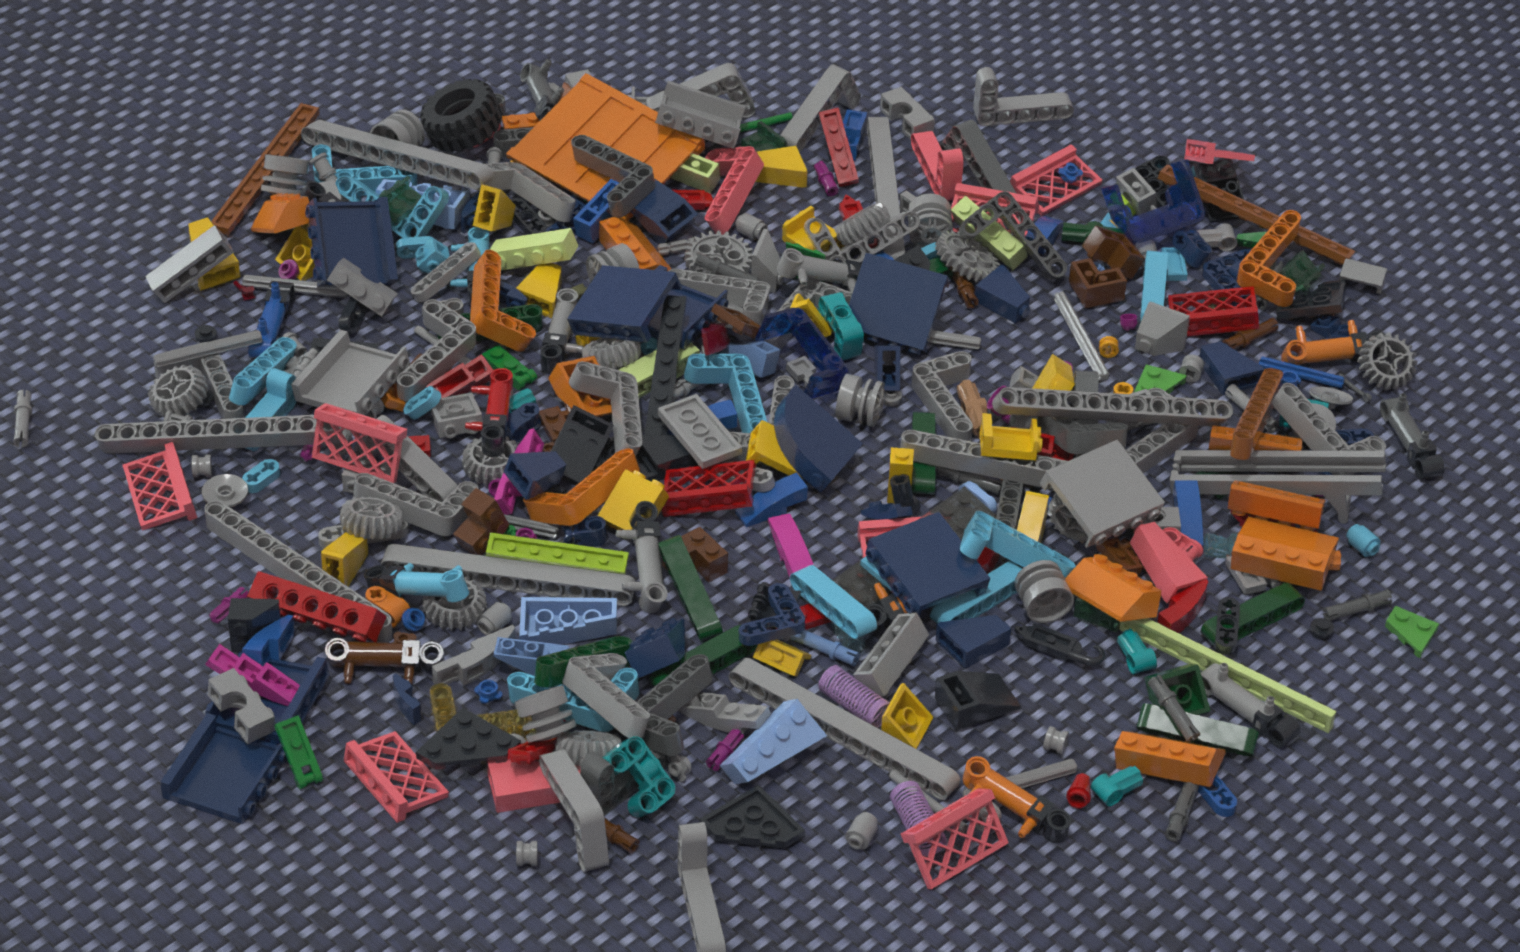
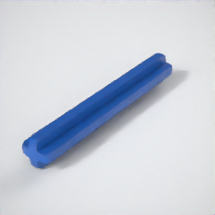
M1261 357L1259 360V365L1264 369L1273 368L1282 372L1293 371L1301 379L1336 388H1342L1345 378L1343 376L1267 357Z

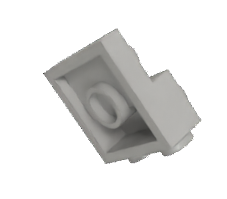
M472 393L441 398L439 403L430 410L439 438H453L457 434L463 433L475 434L478 431L465 429V423L483 422L482 413Z

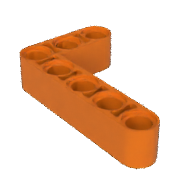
M1287 210L1277 219L1241 261L1237 275L1238 285L1241 287L1254 286L1255 294L1281 307H1288L1293 303L1296 284L1291 279L1269 268L1298 234L1301 215L1297 211Z
M486 250L474 266L470 321L475 325L476 333L513 350L523 352L535 338L536 331L531 325L498 310L501 257L493 250Z
M623 449L615 453L566 494L542 492L529 500L524 498L530 520L567 526L581 522L608 499L625 469L632 473L634 470L640 472L633 449Z

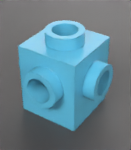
M433 237L423 246L419 247L415 253L417 267L422 272H427L428 274L450 257L448 247Z

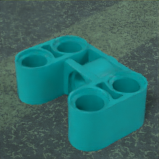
M838 292L820 297L818 311L835 333L834 351L837 359L842 361L861 356L864 339L863 329L847 304L843 293Z
M633 736L620 742L602 757L609 763H611V760L615 762L614 776L624 771H629L638 783L639 791L629 799L627 804L628 811L632 816L640 818L656 811L675 794L674 782L642 738ZM629 746L632 748L633 754L629 751ZM658 786L661 788L662 794L659 793ZM641 800L645 804V809L641 805Z

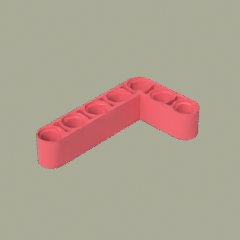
M933 131L911 134L912 149L934 194L946 198L947 201L954 200L956 183L962 184L963 154L961 149L942 151Z
M752 146L717 148L711 150L705 157L708 160L719 163L720 176H726L705 215L706 222L715 234H717L718 230H720L722 235L729 231L764 166V162Z

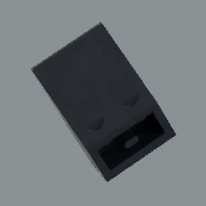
M1232 159L1214 161L1213 164H1196L1188 172L1189 175L1244 200ZM1193 195L1209 222L1239 218L1238 215L1232 212H1225L1219 206L1205 203L1199 197Z
M573 405L551 451H556L567 464L563 477L579 484L591 474L614 425Z
M955 671L936 678L935 699L956 730L1021 709L1020 703L999 674Z

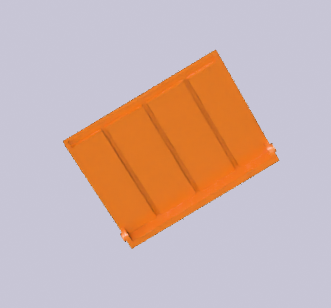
M585 73L580 78V81L515 147H512L506 153V157L517 161L589 202L612 178L575 161L571 140L575 136L586 135L650 165L653 169L654 178L662 184L692 154L699 156L705 149V143L703 138L655 123L657 111ZM629 212L622 218L629 221L634 215Z

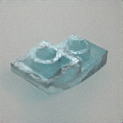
M1207 532L1203 537L1205 555L1218 558L1232 556V549L1238 534L1232 532L1228 538Z

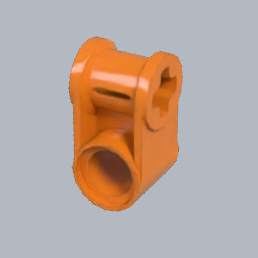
M373 586L366 590V599L391 616L392 628L402 621V614L410 608L404 599L393 595L380 586Z

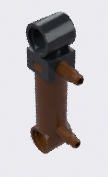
M333 638L325 647L329 664L334 668L344 667L345 684L352 683L354 666L403 667L404 679L408 680L412 685L414 671H420L421 664L424 669L432 672L433 665L445 661L443 648L434 641L426 642L421 647L420 641L403 640V643L350 642L341 638ZM340 649L344 651V653L339 657H335L332 655L333 652ZM430 653L438 654V657L434 660L426 658Z

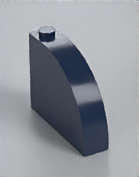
M797 385L792 387L776 409L774 429L781 451L791 466L821 493L863 443Z

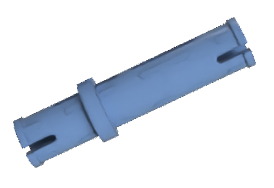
M807 630L791 636L792 641L829 655V658L832 660L838 659L853 667L859 661L860 652L842 646V643L839 641H830Z

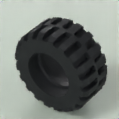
M478 79L455 81L454 84H448L444 86L445 88L437 90L433 96L427 99V103H424L420 113V121L432 145L448 153H453L454 151L462 152L464 149L469 150L477 144L484 143L485 139H489L493 132L498 130L503 115L492 88L486 82Z

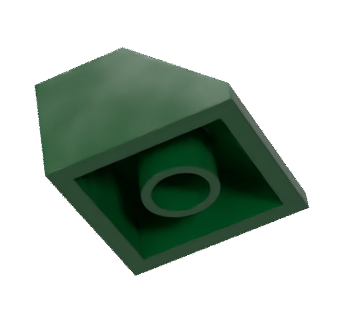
M1186 664L1144 677L1149 698L1153 705L1160 706L1158 703L1159 699L1148 685V682L1153 677L1157 679V675H1161L1170 691H1174L1177 695L1176 699L1186 713L1199 715L1210 711L1199 664Z

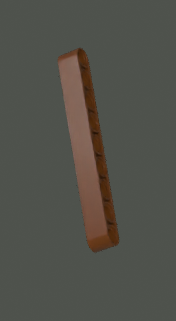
M1267 368L1263 371L1233 433L1231 457L1239 460L1251 458L1273 411V398L1282 386V371L1273 368Z

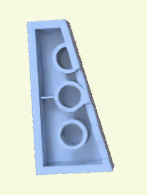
M384 179L377 187L376 193L381 197H388V201L407 215H410L425 190L431 187V184L423 183L412 186L411 182ZM444 185L442 189L448 192L449 200L434 225L445 229H455L461 221V213L465 205L470 200V188L462 187V190H453L452 186ZM436 192L433 196L435 202L439 200V192ZM427 209L422 213L423 220L428 217Z
M521 597L520 640L563 645L617 634V598Z
M798 699L784 701L766 719L762 726L756 729L720 767L734 784L746 783L827 735Z

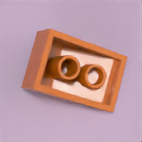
M595 356L557 363L548 379L556 395L571 409L575 405L597 417L612 414L611 399L580 392L569 385V379L578 362L584 361L599 365Z

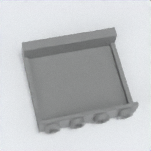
M668 81L655 123L735 148L741 130L739 129L746 106Z
M340 330L292 382L291 386L295 400L315 407H320L327 403L366 415L396 382L398 375L410 365V359L406 347H402L397 354L350 342L348 332Z
M1118 440L1047 470L1039 483L1044 491L1050 488L1054 489L1089 537L1085 543L1086 548L1094 544L1100 545L1111 536L1117 537L1128 528L1135 529L1148 519L1149 521L1156 519L1161 514L1160 510L1165 503Z

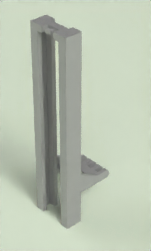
M1176 450L1173 464L1174 470H1172L1170 477L1172 494L1175 480H1197L1199 494H1230L1231 484L1237 480L1302 495H1324L1337 510L1339 522L1345 524L1348 522L1351 495H1382L1383 493L1382 475H1351L1350 472H1385L1386 457L1385 451L1254 450L1250 459L1239 460L1230 456L1231 450ZM1179 472H1332L1334 475H1179Z

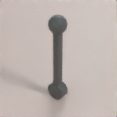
M1345 379L1344 383L1361 395L1365 402L1372 400L1369 393H1364Z

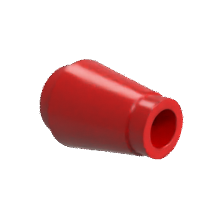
M1078 774L1066 793L1068 803L1072 807L1083 808L1091 800L1090 777L1086 774Z

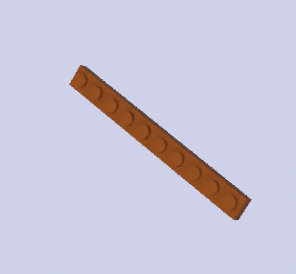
M300 103L211 221L222 234H231L263 191L261 190V185L269 183V181L262 179V176H271L273 171L264 168L265 154L288 157L302 138V128L313 123L319 116V107Z
M1166 165L1158 175V179L1162 180L1166 185L1180 188L1184 193L1193 194L1205 203L1219 206L1225 212H1232L1242 220H1249L1257 224L1259 228L1269 230L1280 217L1170 165ZM1299 226L1298 234L1293 239L1298 246L1312 249L1316 254L1325 255L1341 265L1344 264L1346 258L1352 260L1355 254L1354 250L1302 226Z

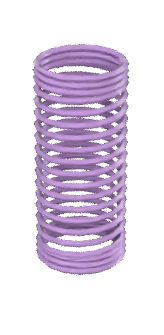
M838 665L829 667L819 680V690L854 716L876 728L882 725V716L890 702L863 685L862 682L853 676H850L849 673ZM837 673V675L833 678L829 687L827 688L830 679L833 677L834 674ZM883 706L880 713L874 718L879 709ZM881 715V717L875 723L872 724V722H874Z
M915 781L902 782L890 793V799L906 830L925 820L929 815L932 816L934 814L919 784ZM911 786L917 787V788H909V789H906V790H904L903 792H901V793L896 797V795H897L901 790H903V789H905V788H907V787H911ZM910 790H917V791H912V792L906 793L905 795H903V796L897 801V799H898L903 793H905V792H907V791H910ZM915 793L914 795L908 796L903 801H901L905 796ZM941 832L940 839L942 837V840L939 843L946 845L947 838L944 832ZM931 844L925 845V846H920V845H919V847H922V848L931 846ZM937 846L936 853L940 852L943 848ZM920 848L922 856H928L930 848Z

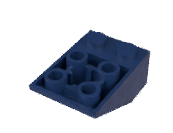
M655 179V189L630 212L659 244L670 242L691 226L698 213L685 198Z
M675 618L663 622L662 626L656 630L654 627L641 632L640 636L635 638V641L629 644L630 648L625 652L631 668L636 670L638 678L673 664L685 655L684 618L677 621Z

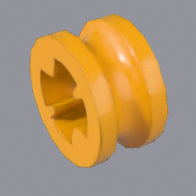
M1112 336L1103 337L1099 341L1100 354L1106 358L1116 356L1119 352L1118 340Z
M1120 382L1115 384L1113 393L1131 394L1133 393V387L1129 383Z

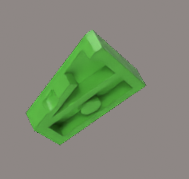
M1146 365L1134 392L1160 388L1170 394L1176 385L1185 384L1187 375Z
M1395 606L1386 620L1385 627L1392 634H1395L1404 645L1409 644L1415 650L1414 655L1421 658L1436 634L1439 623Z

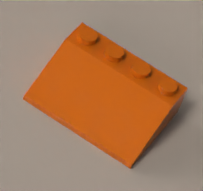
M1248 517L1238 533L1232 549L1231 569L1322 591L1339 538Z

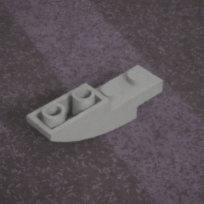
M511 625L470 642L471 650L433 665V683L437 689L457 680H460L464 686L494 669L502 662L494 657L497 637L515 639V627Z
M698 693L678 710L685 716L708 727L729 733L732 729H739L742 734L748 728L759 729L771 715L768 706L729 703L726 695L713 693Z

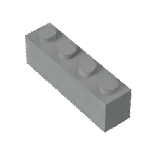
M214 225L145 277L152 291L166 303L234 253L227 238Z
M898 614L853 674L863 685L881 697L889 692L891 686L901 676L902 671L912 661L913 656L923 646L924 641L929 636L918 614Z

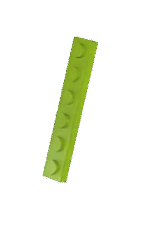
M490 533L486 556L625 575L629 552Z

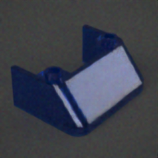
M1188 159L1171 163L1177 184L1169 186L1166 190L1165 197L1168 205L1143 214L1132 216L1130 208L1124 205L1118 184L1101 188L1111 220L1131 242L1142 243L1198 223L1204 218L1205 210Z
M789 308L765 315L755 337L757 342L792 333L821 370V372L811 375L804 392L810 398H816L839 391L844 376L852 374L842 358L801 308Z

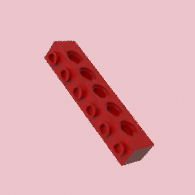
M260 571L257 572L247 595L249 599H274L275 595L278 594L275 599H279L282 617L287 616V614L293 615V619L300 623L306 624L307 621L313 622V626L322 630H326L328 627L333 629L334 633L344 637L346 634L353 635L352 638L359 642H366L367 640L376 642L387 618L377 608Z

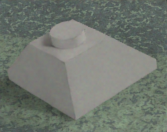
M763 229L752 254L751 275L757 276V281L768 283L770 285V292L776 293L778 286L783 284L784 277L776 270L780 258L769 231Z
M1150 301L1137 331L1135 349L1153 356L1183 351L1186 344L1190 315Z

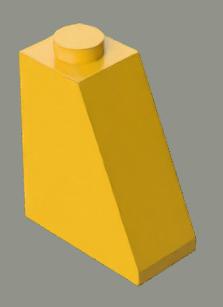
M796 146L757 152L764 162V166L755 182L807 187V169Z
M481 185L473 226L489 231L509 227L512 225L516 205L502 190Z
M554 263L537 265L516 287L526 296L528 305H539L542 308V315L551 319L557 303V293L560 291L562 284L561 266Z
M1052 354L1032 389L1071 391L1075 385L1071 365Z
M891 447L887 503H894L890 479L893 476L908 475L910 484L912 483L914 449Z
M1026 491L1017 531L1041 543L1045 531L1049 495Z
M345 532L322 550V570L349 587L368 556L367 538L355 537L354 534L350 535Z

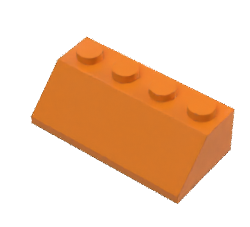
M278 193L271 195V200L263 203L251 226L252 232L278 233L308 224L309 218L305 214L306 206L309 203L308 196H300V193Z
M611 217L599 221V241L606 250L623 243L634 253L640 269L655 270L659 265L667 267V271L672 269L637 225L622 217Z
M1213 425L1208 450H1231L1235 428ZM1262 433L1254 450L1301 451L1302 439Z
M1235 480L1230 488L1228 509L1233 510L1232 514L1246 516V513L1255 515L1257 519L1268 521L1269 518L1276 519L1278 524L1291 526V523L1301 525L1300 529L1314 531V528L1319 529L1325 500Z
M1095 554L1094 557L1083 558L1065 578L1073 594L1120 622L1157 617L1162 591L1154 587L1152 582L1142 580L1136 573L1123 569L1122 565L1109 561L1104 555Z
M1129 731L1121 732L1114 747L1116 769L1123 770L1129 766H1136L1141 774L1191 782L1211 787L1225 755L1224 749Z

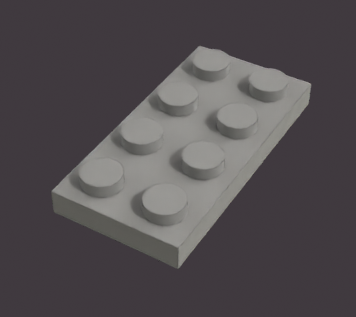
M697 394L658 408V416L702 469L742 454L741 445Z

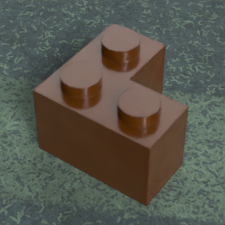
M1096 225L1082 245L1087 252V256L1093 261H1103L1112 269L1119 267L1124 277L1129 279L1134 277L1145 260L1126 235Z
M1091 258L1071 262L1069 283L1084 308L1125 300L1127 280L1119 267L1098 271Z
M475 488L461 503L468 518L453 535L460 547L471 554L483 556L487 550L490 533L503 534L510 524L496 499Z
M701 527L681 536L697 572L708 582L728 573V552ZM662 558V566L668 570Z

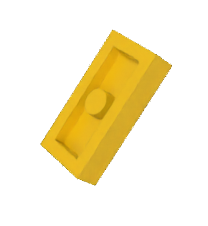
M800 293L796 294L789 311L811 340L816 341L830 336L832 328L810 299L805 300Z
M773 640L758 644L753 658L790 675L798 676L804 659L810 660L812 655L782 641Z

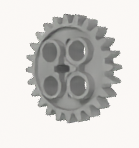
M720 230L717 231V234L709 231L708 236L701 233V238L695 236L694 242L689 241V246H686L684 261H686V267L689 268V271L711 274V271L694 265L696 257L700 252L716 260L719 258L721 262L749 274L752 267L753 249L749 248L748 242L743 243V237L736 239L737 234L729 236L728 231L724 235L721 234Z
M953 230L950 233L945 231L935 243V249L938 251L937 255L942 256L941 260L947 262L946 266L953 267V271H958L960 276L966 275L968 280L973 278L976 282L978 280L981 281L1000 266L997 262L998 258L993 257L994 253L989 252L988 247H983L982 242H977L975 238L964 239L959 231L957 233Z

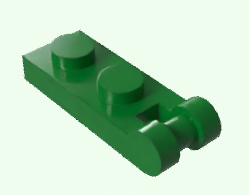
M500 345L482 354L493 370L505 368L512 372L513 387L517 390L524 388L526 383H533L537 380V375L533 369L526 368Z
M299 715L276 723L274 727L298 789L306 788L307 784L312 782L316 784L323 781L321 770ZM309 766L310 773L304 775L301 768Z

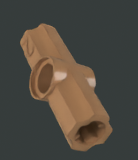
M963 380L957 385L956 392L961 402V408L973 424V434L980 438L982 413L988 414L987 402L985 398L980 397L975 383H972L970 380Z

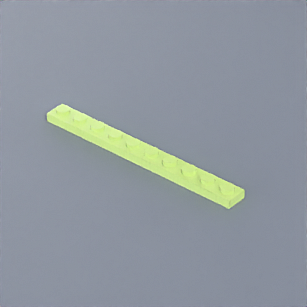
M1148 618L1120 622L1119 630L1132 629L1138 633L1143 642L1187 664H1199V668L1202 671L1214 663L1219 665L1227 663L1228 677L1258 699L1265 702L1268 696H1273L1275 705L1284 712L1326 733H1329L1333 728L1336 716L1335 710Z

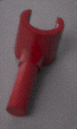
M238 281L233 282V285L241 291L243 300L256 298L253 286L245 287Z

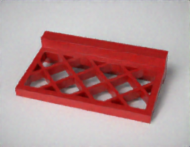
M1254 286L1168 295L1170 309L1190 315L1187 336L1259 329ZM1250 294L1246 299L1240 297L1241 295ZM1226 297L1227 299L1225 301H1221L1218 298ZM1201 299L1206 300V301L1203 302L1202 304L1199 303V302H1196L1197 300H1201ZM1233 301L1239 303L1236 307L1230 305ZM1173 302H1184V304L1179 306ZM1212 303L1217 305V307L1214 309L1209 308L1208 306ZM1190 306L1196 308L1192 312L1187 310V308Z
M755 460L714 464L704 469L696 466L666 470L664 489L669 497L661 509L663 517L752 507L753 498L751 494L756 468ZM742 469H748L743 474L738 473ZM719 472H726L720 477L716 476V474ZM698 474H704L699 479L693 478ZM732 476L736 478L730 483L726 482ZM672 477H682L676 482L672 481ZM710 478H711L712 480H714L713 482H711V483H710L709 485H707V486H706L705 484H703V483H705L706 481H708ZM686 482H691V484L686 488L682 487V485Z

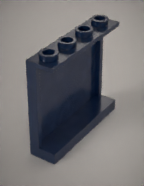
M379 197L376 201L317 202V199L313 198L307 204L305 214L309 218L310 223L308 237L312 240L310 253L311 259L314 260L315 264L313 278L317 280V287H337L327 279L337 263L343 258L360 268L361 274L374 283L381 282L388 286L398 280L388 197Z
M865 253L849 307L857 321L861 324L863 334L867 336V340L874 343H879L880 340L888 342L887 346H902L908 348V352L915 355H920L921 352L927 354L926 346L945 287L949 288L951 279L947 275Z
M602 265L567 320L574 335L648 343L652 337L647 327L670 290H682V285L676 272Z
M659 265L655 270L667 271V267ZM682 285V290H670L668 295L687 297L681 349H685L690 343H693L702 332V328H707L712 322L716 321L718 316L711 312L714 304L728 307V290H724L717 298ZM663 303L647 326L651 336L655 339L659 337Z
M940 512L870 538L865 553L868 561L873 563L880 577L888 583L893 594L903 603L905 610L909 614L917 613L919 618L922 610L974 590L978 596L986 593L990 577L978 561L967 557L960 551L961 539Z
M240 652L237 656L241 657L243 652ZM317 657L312 666L284 660H269L268 663L298 683L300 687L289 706L260 696L262 703L267 708L269 707L275 716L273 732L262 738L280 741L274 725L299 715L303 723L330 676L326 658ZM213 701L208 703L205 714L215 715L217 726L237 732L234 728L235 712L240 710V708L231 707L220 711Z
M207 713L160 781L162 798L244 824L248 816L253 815L259 799L264 798L266 795L267 787L271 781H275L282 764H285L288 760L281 742L279 745L257 739L247 744L239 733L217 726L216 716Z

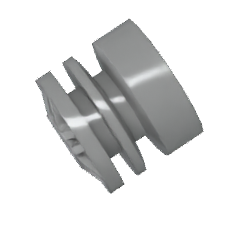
M397 110L373 126L370 131L371 134L419 147L425 141V131L418 117L407 110Z
M265 154L264 168L273 171L271 176H262L263 180L271 181V185H261V190L272 195L278 193L301 194L303 190L296 189V185L305 186L306 182L297 178L298 175L308 174L309 160Z
M923 194L916 197L909 204L907 211L917 213L920 218L919 226L909 233L910 240L915 246L919 245L923 248L936 242L945 231L950 233L953 230L951 205L946 198L937 194ZM908 215V226L914 223L911 215Z
M623 243L608 248L606 252L601 251L588 256L586 260V269L590 282H592L602 265L640 269L634 253Z
M846 374L838 393L836 419L852 422L856 413H858L859 424L863 425L867 419V426L874 427L883 409L885 383L877 381L874 386V380L868 379L863 388L862 377Z
M1051 560L1033 562L1025 566L1015 578V589L1023 602L1027 615L1032 621L1037 623L1056 621L1065 616L1074 604V596L1066 583L1060 567Z
M563 685L532 694L514 702L519 718L531 716L532 719L531 722L523 726V730L533 728L536 730L526 735L528 742L546 741L561 736L576 726L575 719L563 721V718L573 714L572 710L560 711L559 706L568 702Z

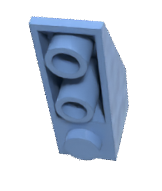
M764 340L730 342L727 348L717 353L743 354L747 356L750 360L754 376L763 378L775 373L780 349Z
M497 637L494 657L535 676L536 659L538 657L569 649V646Z

